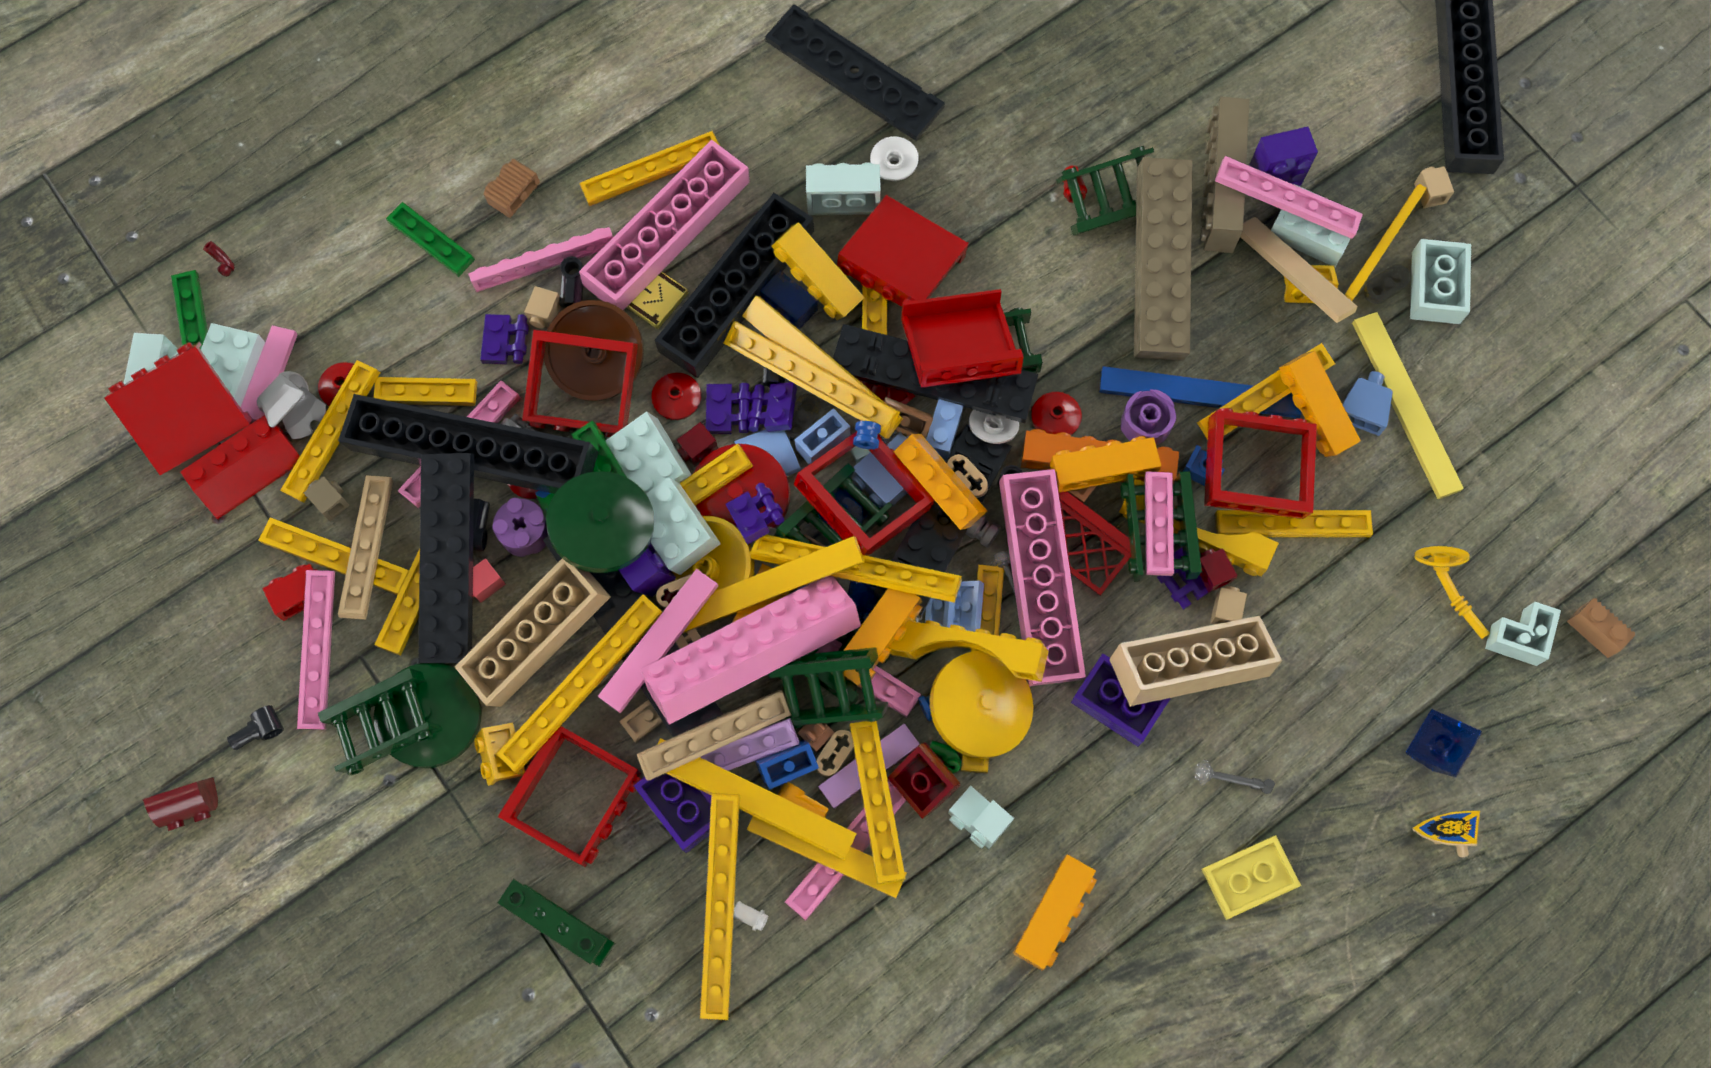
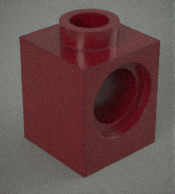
M701 422L677 439L679 447L677 451L685 462L690 461L694 467L707 455L718 449L716 439Z
M1223 548L1217 551L1209 549L1200 554L1202 569L1200 577L1209 593L1231 584L1236 579L1237 574Z

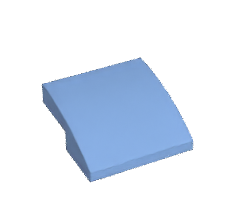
M765 429L734 441L735 444L754 445L767 451L780 463L787 476L801 471L785 430L767 432Z
M981 581L961 582L955 603L931 598L926 607L925 621H935L940 623L941 626L949 628L950 625H959L966 628L967 631L975 632V629H980L984 583Z

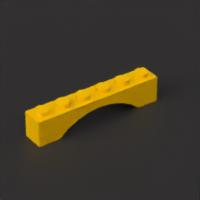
M1134 479V485H1145V482ZM1145 495L1135 496L1137 510H1145ZM1124 501L1119 512L1124 514V517L1127 519L1126 501ZM1173 519V533H1178L1180 531V522ZM1138 520L1145 524V520ZM1197 527L1200 553L1209 549L1217 551L1223 548L1231 564L1243 568V571L1251 576L1258 575L1262 577L1267 571L1279 544L1256 532L1243 535H1223L1211 533Z
M911 618L904 626L907 630L900 641L894 640L889 647L892 650L891 655L915 660L927 653L953 647L971 648L985 652L998 659L1008 667L1015 677L1042 682L1049 652L1042 641L1036 638L1027 637L1026 640H1020L1008 633H1001L1000 636H996L983 629H975V632L967 631L966 628L959 625H950L949 628L943 627L935 621L926 620L925 623H920Z

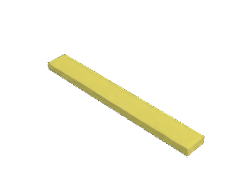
M1375 312L1355 319L1352 324L1375 371L1385 376L1382 386L1391 389L1393 392L1391 404L1437 499L1462 491L1464 488L1378 313Z

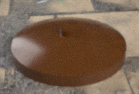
M586 300L572 304L562 310L547 329L548 332L638 344L634 381L641 370L644 359V344L640 330L625 311L611 303L599 300ZM546 342L544 352L546 369L555 384L564 392L573 397L588 401L607 400L622 393L627 353Z

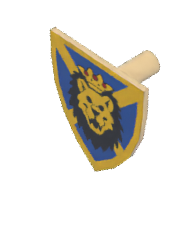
M1460 811L1438 815L1423 821L1412 829L1423 838L1433 841L1435 844L1456 846L1457 855L1459 857H1466L1469 855L1468 846H1477L1480 811Z

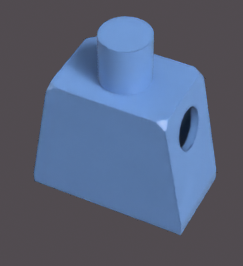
M1372 371L1367 380L1363 378L1357 379L1342 405L1354 427L1380 436L1388 424L1393 392L1391 389L1382 386L1385 376L1380 372Z

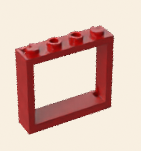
M533 329L522 420L530 421L531 427L545 428V424L555 425L554 430L569 432L570 427L580 429L589 423V421L537 414L545 344L548 342L627 353L618 425L596 423L599 430L604 432V437H611L627 426L638 344Z
M1221 408L1215 411L1209 417L1204 506L1304 519L1311 515L1314 509L1317 424L1308 423L1306 419L1300 418L1286 420L1279 415L1265 417L1258 416L1256 412L1236 413L1230 408ZM1224 425L1302 435L1299 501L1221 490Z
M856 431L798 472L794 485L843 540L853 536L856 537L862 555L869 556L928 512L935 500L893 452L894 450L889 448L882 441L880 434H878L879 447L868 450L917 504L869 538L814 477L855 447L853 439L857 436Z
M560 726L538 750L498 817L579 865L586 867L588 863L592 864L599 853L597 847L601 840H606L613 830L611 824L616 815L621 816L627 806L625 800L630 792L634 793L636 791L634 785L641 780L639 778L641 773L633 766ZM564 740L628 775L581 855L517 819Z

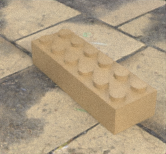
M561 559L455 668L486 706L502 707L610 598V595L590 572L578 569Z
M1255 616L1120 643L1111 656L1110 662L1129 705L1134 706L1270 677L1282 662V659L1261 617Z

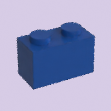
M803 739L799 741V745L755 760L763 783L769 790L819 768L811 746L807 741Z

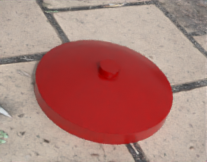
M736 444L727 445L711 452L699 463L694 473ZM739 444L753 466L695 505L702 516L718 517L737 527L726 503L746 492H749L751 498L757 496L756 485L764 483L767 488L771 489L774 494L773 500L780 505L783 510L782 516L785 518L790 503V485L784 469L770 453L754 445ZM765 506L758 509L760 514L766 510ZM773 521L767 524V527L777 529L779 525H776Z

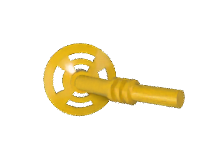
M1431 546L1417 550L1414 556L1415 559L1423 564L1433 566V570L1436 571L1441 584L1452 602L1450 605L1452 607L1455 606V611H1459L1458 615L1465 618L1481 639L1489 635L1490 632L1471 610L1472 606H1468L1469 602L1467 600L1464 601L1465 597L1459 595L1447 572L1450 570V567L1468 562L1470 559L1469 553L1465 550L1448 546ZM1429 555L1432 556V557H1430L1428 560L1423 558V557L1429 556Z

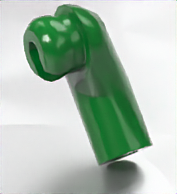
M934 740L931 741L930 748L933 752L942 758L943 763L952 774L957 773L962 767V761L958 752L947 744Z

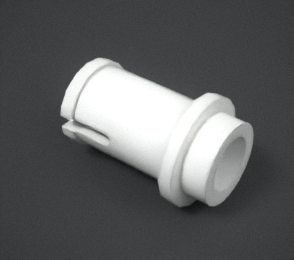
M738 901L734 908V918L752 926L754 931L757 929L762 931L767 922L768 915L764 914V910H755L741 901Z

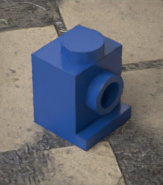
M1197 445L1183 472L1190 471L1191 480L1205 486L1206 468L1203 464L1206 465L1207 452Z

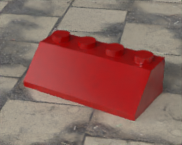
M264 415L180 471V473L215 518L220 519L292 470L300 455L277 424L274 428L270 427Z

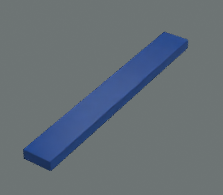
M1103 366L1099 393L1132 397L1139 391L1144 392L1151 389L1165 393L1176 403L1220 408L1253 386ZM1292 392L1260 412L1261 414L1300 418L1301 410L1293 402Z

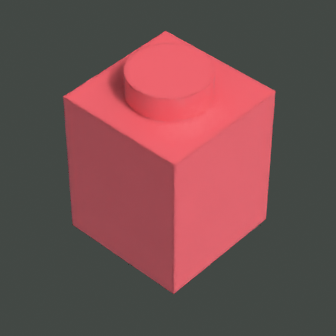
M486 558L473 567V598L476 597L480 603L506 585Z

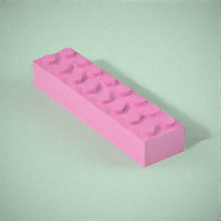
M711 140L579 271L583 286L600 300L624 310L749 184L748 167Z
M1055 469L1003 475L999 485L1022 640H1026L1027 637L1039 639L1049 651L1042 682L1028 680L1029 686L1082 680L1086 675Z
M828 576L640 669L649 693L670 725L860 627L856 604L833 576Z

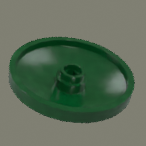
M603 471L585 473L567 481L551 499L546 517L548 537L557 554L570 565L595 573L616 571L635 562L648 548L654 531L653 507L643 489L627 477Z
M443 663L414 664L400 672L408 668L423 672L425 682L417 685L415 692L425 722L438 724L442 730L434 733L433 738L430 740L415 742L390 755L412 767H439L461 756L474 741L481 723V701L457 669ZM400 693L394 696L392 703L402 733L416 728L405 694ZM378 704L374 708V728L377 738L382 744L391 740L392 736L382 705Z

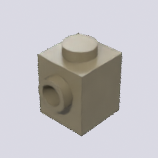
M324 476L313 481L308 486V489L303 492L329 521H332L350 506L341 496L344 490L335 480L330 483Z

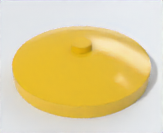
M702 516L721 544L681 575L673 572L676 579L692 575L698 569L718 584L715 590L717 591L754 576L755 561L750 557L752 547L750 544L747 545L738 527L718 517Z
M974 651L954 658L937 674L930 692V712L938 733L954 750L973 758H992L1009 752L1024 739L1032 722L1033 698L1026 679L1015 677L1008 667L991 655L982 651Z

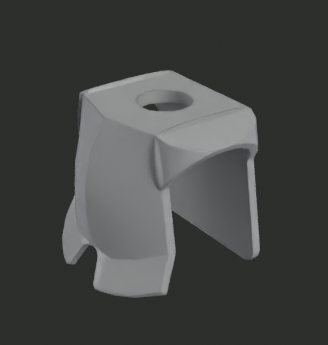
M292 371L280 373L257 399V406L260 411L264 412L269 426L274 428L282 420L292 439L303 438L313 434L310 423L313 420L321 422L326 413V404L309 391V386L304 377Z

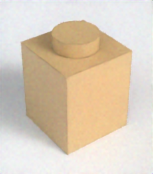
M1445 166L1424 169L1414 183L1415 187L1421 184L1427 188L1420 198L1423 208L1446 204L1454 193Z
M534 287L524 311L532 326L540 329L550 326L561 308L559 294L540 287Z
M1232 586L1221 587L1215 597L1210 623L1220 624L1242 619L1247 593L1240 592V589Z

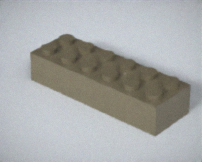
M1220 96L1217 106L1212 108L1211 119L1209 118L1207 122L1206 132L1210 133V140L1206 142L1205 154L1209 155V161L1205 162L1204 176H1208V179L1203 187V197L1207 198L1206 204H1203L1201 218L1205 219V226H1202L1200 241H1204L1205 251L1233 253L1243 232L1245 194L1220 184L1215 179L1225 156L1246 164L1250 99Z

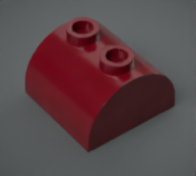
M926 742L918 745L888 777V780L922 819L943 804L961 785L959 780Z
M214 777L145 798L143 802L152 822L159 828L167 826L168 831L185 826L183 820L194 818V822L210 818V812L217 809L218 795Z

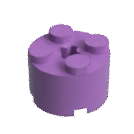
M1150 389V391L1135 393L1128 400L1123 412L1121 431L1129 441L1133 438L1144 436L1146 439L1154 437L1156 446L1161 444L1169 436L1176 421L1173 401L1168 395L1159 390Z
M512 498L499 508L494 517L492 528L500 543L509 553L523 557L533 553L536 554L546 546L543 539L548 537L546 518L536 503L527 499Z

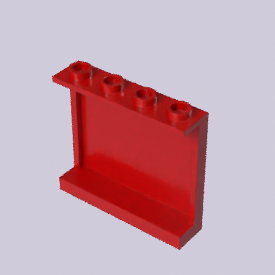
M886 195L838 253L837 266L845 275L858 280L864 287L873 289L886 300L893 301L902 307V302L929 299L954 265L964 260L969 243Z
M1001 289L902 302L901 320L921 388L1021 374L1024 356L1021 349L1016 350L1000 303Z
M190 342L186 343L176 350L179 354L172 358H169L168 355L163 356L154 362L156 367L149 371L145 368L140 369L131 375L133 380L126 384L122 380L108 388L110 393L104 397L159 475L166 473L247 427L253 420L248 411L243 412L199 348L201 346L200 342L193 346Z

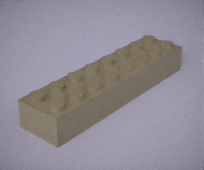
M1143 157L1137 167L1134 358L1183 361L1190 354L1192 160Z

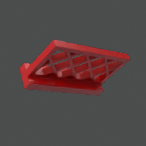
M1067 491L1060 492L1058 494L1066 547V538L1082 536L1083 551L1068 552L1067 547L1068 561L1069 556L1084 554L1086 565L1085 569L1075 570L1070 566L1069 562L1070 574L1101 596L1128 562V559L1131 558L1129 537ZM1063 511L1070 516L1063 517ZM1075 519L1080 523L1081 533L1066 534L1065 520ZM1083 526L1086 527V528H1087L1088 530H1090V531H1089V532H1084ZM1085 536H1098L1101 539L1102 548L1086 550ZM1104 542H1106L1111 547L1105 548ZM1116 550L1124 556L1119 564L1107 566L1106 551ZM1102 552L1104 566L1089 568L1087 554ZM1108 569H1114L1109 576ZM1105 570L1106 581L1099 588L1091 582L1090 572ZM1086 572V573H1087V578H1085V577H1084L1083 575H1081L1080 573Z

